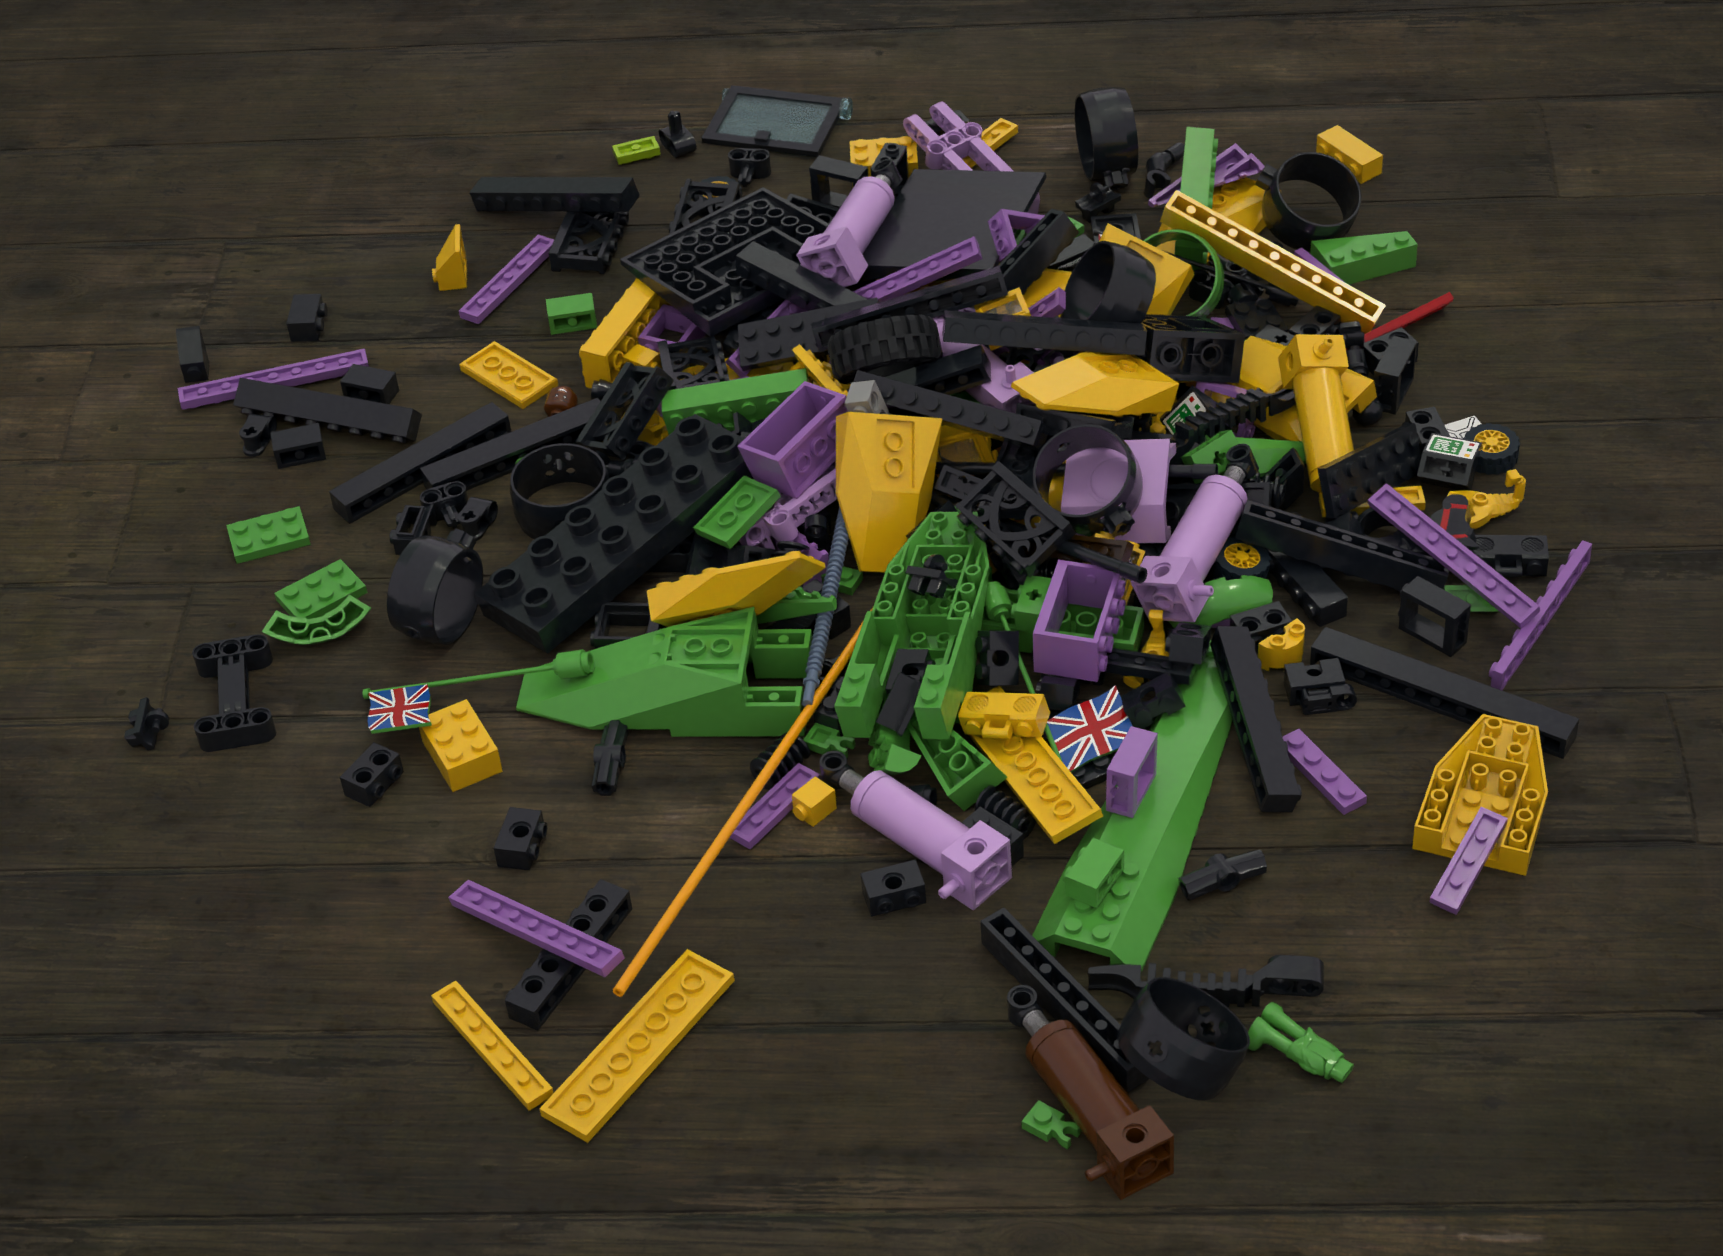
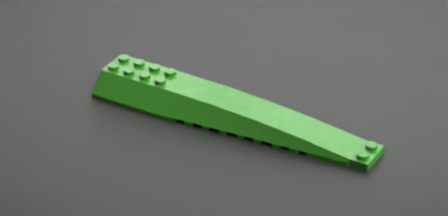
M1211 646L1202 664H1196V671L1190 685L1177 684L1182 691L1186 707L1170 715L1167 712L1158 715L1149 729L1151 732L1158 733L1156 776L1134 817L1130 818L1106 811L1105 801L1101 807L1103 817L1090 825L1069 859L1032 935L1052 956L1055 957L1060 945L1064 944L1110 957V965H1141L1142 973L1179 888L1178 878L1183 876L1187 858H1189L1194 836H1196L1198 824L1205 809V802L1210 794L1211 784L1216 775L1220 757H1222L1225 741L1231 730L1233 719ZM1092 838L1124 850V870L1097 908L1066 896L1065 882H1063L1066 869L1074 865L1081 848L1087 847Z

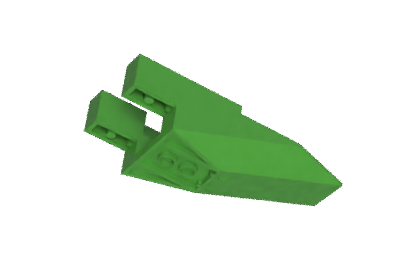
M930 512L889 562L873 609L866 612L834 705L844 737H871L877 715L888 696L885 688L897 649H928L931 659L936 663V665H927L911 717L913 718L916 715L922 738L950 739L954 723H960L958 714L966 693L972 692L978 654L975 648V641L978 637V630H981L990 565L986 543L982 542L975 535V528L971 525L967 528L956 517L959 514L958 512ZM930 555H942L948 565L944 573L947 578L958 580L956 588L947 587L943 599L930 596L926 592L924 596L917 595L908 590L912 577L905 573L907 566L925 568L924 562Z
M755 607L670 626L590 650L594 657L595 668L594 672L588 673L587 676L560 679L554 673V670L524 674L516 710L590 730L604 729L605 725L610 723V720H620L622 724L627 725L628 729H670L671 737L782 736L789 731L804 709L802 705L803 687H749L746 675L747 663H753L755 678H806V664L808 662L811 641L813 640L811 629H758ZM553 662L541 666L553 665ZM806 725L799 736H805Z

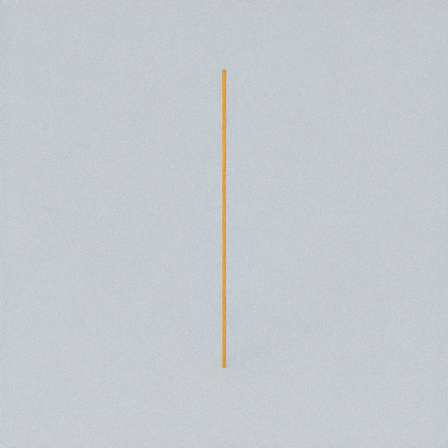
M863 622L815 691L813 704L804 707L613 988V993L616 996L622 997L851 659Z

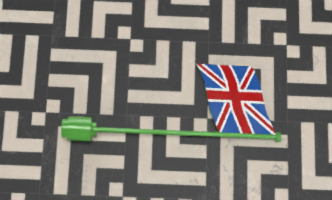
M997 581L989 582L987 584L984 605L988 618L992 621L1002 622L1004 629L1010 630L1007 619L1011 615L1012 603L1006 588ZM1019 653V667L1029 693L1036 694ZM1115 685L1104 694L1072 706L1049 719L1044 731L1052 750L1072 773L1090 761L1116 752L1132 723L1124 712L1122 699Z
M582 649L557 653L556 659H553V665L378 690L366 688L363 689L364 699H370L371 704L367 721L371 734L431 726L432 724L428 716L431 705L429 687L554 670V673L560 679L587 676L588 673L594 672V657L590 651L585 652Z

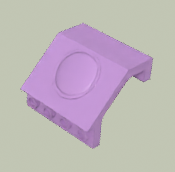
M1170 439L1124 440L1140 465L1143 490L1140 503L1132 515L1135 523L1131 526L1129 532L1123 536H1116L1115 540H1128L1135 543H1166L1171 537V527L1167 526L1166 519L1169 463L1176 454V443H1170ZM1099 447L1085 449L1069 457L1066 460L1061 512L1072 515L1088 514L1109 504L1119 494L1126 481L1128 473L1127 457L1116 450Z

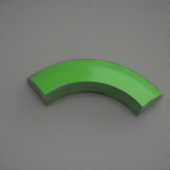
M1241 575L1240 579L1226 580L1223 577L1206 582L1204 585L1213 587V595L1209 596L1195 622L1184 623L1211 626L1229 619L1230 615L1270 604L1273 599L1271 583L1267 579ZM1168 621L1174 628L1179 624L1178 621Z
M348 595L338 607L318 618L293 617L276 610L262 630V633L291 644L310 645L324 643L351 631L367 616L371 607Z
M875 721L868 745L873 746L868 755L869 765L874 768V771L881 770L888 775L905 773L916 766L922 755L910 751V731L906 727L901 737L896 734V731Z

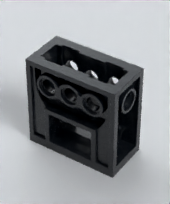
M1145 315L1141 322L1147 330L1145 355H1136L1137 357L1174 381L1239 383L1245 340L1244 333L1203 316Z

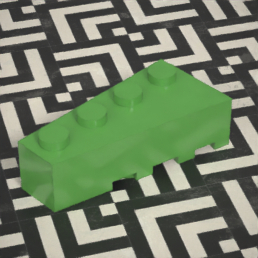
M1407 231L1311 241V255L1350 285L1416 267L1418 244Z
M916 715L910 719L907 725L908 730L947 796L963 811L976 803L979 795L989 785L996 787L1008 778L953 729L950 739H923Z

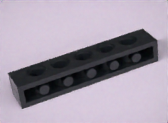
M600 879L594 888L587 892L585 899L579 907L572 911L570 918L565 924L607 943L632 910L629 890ZM542 949L534 964L525 970L519 983L506 995L505 1004L509 1019L538 1031L586 968Z

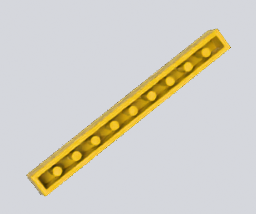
M1178 190L1174 192L1164 208L1160 220L1163 224L1172 229L1187 230L1203 237L1219 255L1313 307L1317 305L1340 315V322L1342 323L1360 322L1361 333L1364 332L1366 334L1373 330L1386 306Z

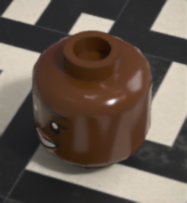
M567 386L552 388L548 392L544 405L546 415L550 417L577 406V395Z

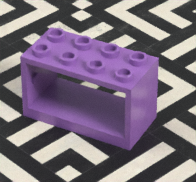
M804 381L737 446L754 480L797 499L836 460V416L848 412L844 404L846 395Z
M1058 560L1033 631L1034 672L1098 682L1101 671L1105 672L1107 668L1108 656L1106 654L1111 653L1113 649L1114 637L1112 636L1117 634L1119 630L1120 619L1118 617L1119 615L1123 616L1126 601L1122 600L1121 597L1124 595L1126 582L1121 580L1119 574L1096 565ZM1068 603L1103 609L1093 639L1058 633Z

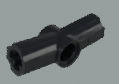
M610 720V723L604 727L600 744H595L593 759L595 769L592 789L593 792H597L601 796H611L613 792H616L620 768L625 766V745L629 732L627 725L622 724L620 720Z
M1260 849L1229 858L1227 855L1219 853L1210 857L1205 863V867L1178 878L1179 886L1187 901H1191L1216 889L1223 892L1230 891L1239 884L1240 880L1266 873L1267 864L1265 856Z

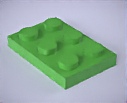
M743 476L693 528L697 535L731 549L773 506L781 495L777 489Z
M300 506L226 525L237 564L311 545Z
M340 559L274 594L276 601L290 616L312 619L324 616L325 613L332 611L348 595L356 599L367 593V588Z

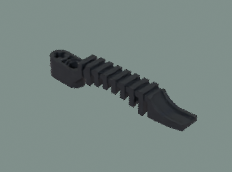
M1260 388L1256 390L1249 389L1246 390L1245 395L1242 393L1237 394L1236 399L1228 398L1226 403L1219 402L1216 403L1215 408L1211 406L1206 408V412H1196L1195 417L1191 415L1185 417V423L1181 421L1176 422L1175 433L1173 437L1168 438L1170 443H1176V454L1170 460L1169 465H1181L1183 462L1181 456L1188 453L1195 442L1199 445L1205 442V434L1209 438L1215 435V428L1220 432L1224 431L1225 423L1233 427L1236 426L1235 419L1240 424L1246 423V418L1251 423L1256 421V418L1262 423L1266 421L1267 407H1269V416L1272 417L1296 405L1293 389H1282L1275 393H1265Z
M1275 955L1268 959L1266 966L1253 975H1246V969H1239L1238 982H1230L1231 972H1223V983L1215 982L1216 973H1208V982H1200L1201 973H1193V982L1186 983L1207 992L1226 1007H1229V1004H1237V1007H1244V1004L1251 999L1252 1006L1259 1007L1260 997L1264 994L1306 997L1320 995L1324 990V963L1321 959L1311 956ZM1149 963L1148 981H1141L1140 979L1141 965L1090 967L1088 970V990L1120 991L1135 999L1141 989L1150 980L1156 978V964ZM1163 968V977L1171 978V968ZM1178 971V980L1185 982V971Z

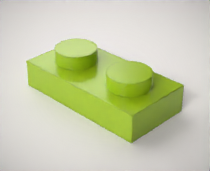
M654 136L612 146L618 165L661 155L660 147Z

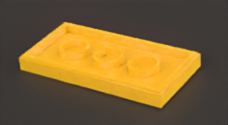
M495 341L459 364L462 372L522 409L547 394L552 388L558 386V380Z

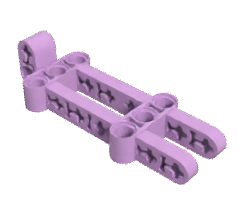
M942 101L930 107V114L934 122L945 134L938 136L916 114L905 118L903 121L906 133L926 152L925 164L930 169L972 170L962 160V158L969 156L983 171H1013L981 139L982 127L978 123H965ZM1039 193L1027 213L1038 214Z
M836 460L797 499L782 494L755 525L739 540L741 545L775 550L770 536L778 542L793 541L798 535L797 527L805 522L807 516L817 514L837 499Z

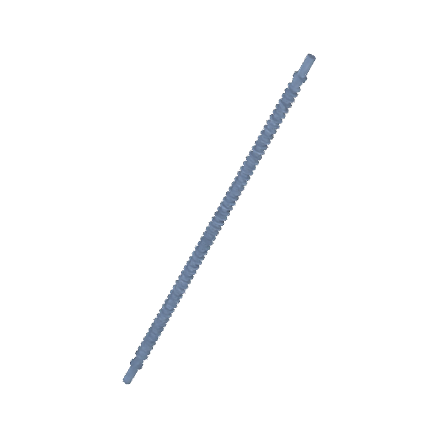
M840 506L821 596L827 598L831 595L837 598L845 552L847 550L846 547L849 540ZM834 611L817 613L814 634L812 636L813 640L811 641L805 670L807 676L803 680L805 689L802 705L804 707L813 704L815 689L820 684L818 678L822 674Z

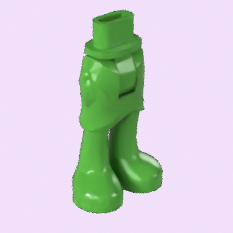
M1275 1002L1269 1003L1264 1008L1261 1017L1258 1016L1248 1031L1250 1037L1248 1049L1256 1051L1263 1044H1268L1284 1053L1287 1058L1298 1063L1303 1070L1314 1075L1324 1076L1327 1080L1332 1077L1343 1083L1354 1067V1064L1344 1059V1053L1339 1051L1329 1041L1318 1036L1311 1027H1308L1307 1030L1303 1029L1284 1013L1283 1008ZM1275 1029H1279L1282 1032L1288 1034L1289 1036L1294 1038L1295 1041L1292 1042Z

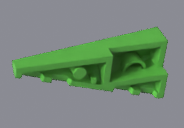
M1205 435V441L1210 439L1207 435ZM1236 437L1239 444H1248L1259 467L1260 477H1263L1292 448L1297 450L1303 463L1306 464L1302 441ZM1224 470L1223 472H1221V473L1218 474V475H1222V476H1223V475L1225 474L1226 470Z
M798 587L763 613L757 615V624L834 611L837 608V600L833 595L827 598L821 596L818 591L808 593L802 587Z

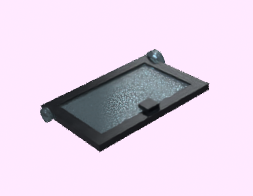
M731 85L730 89H723V101L704 132L702 143L818 157L839 117L844 120L851 118L853 102L851 98L845 97L839 98Z

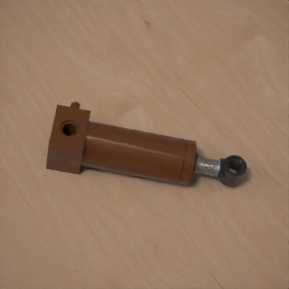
M1018 985L1011 988L1007 994L1008 1018L1013 1025L1026 1028L1032 1036L1026 1046L1025 1055L1027 1060L1097 1151V1165L1085 1171L1086 1179L1092 1182L1103 1176L1119 1199L1122 1200L1173 1174L1174 1135L1150 1105L1141 1110L1137 1107L1071 1022L1068 1020H1057L1049 1023L1043 1015L1042 1008L1037 1003V994L1032 987Z

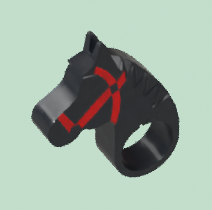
M1460 494L1447 496L1442 502L1443 508L1434 512L1429 518L1480 558L1477 551L1478 546L1476 544L1474 528H1470L1469 525L1471 514L1467 498ZM1373 508L1365 510L1357 518V521L1364 528V536L1432 557L1399 529L1393 533V536L1389 535L1382 538L1368 536L1377 528L1384 526L1395 527Z

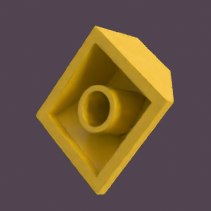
M455 224L436 258V268L432 269L433 281L438 282L439 291L467 288V258L460 224Z

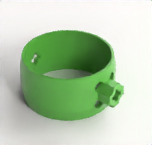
M1164 230L1146 238L1144 242L1154 247L1172 240H1187L1197 243L1209 251L1215 265V282L1212 292L1200 308L1186 315L1208 316L1218 304L1224 287V271L1216 253L1217 251L1203 237L1187 230Z

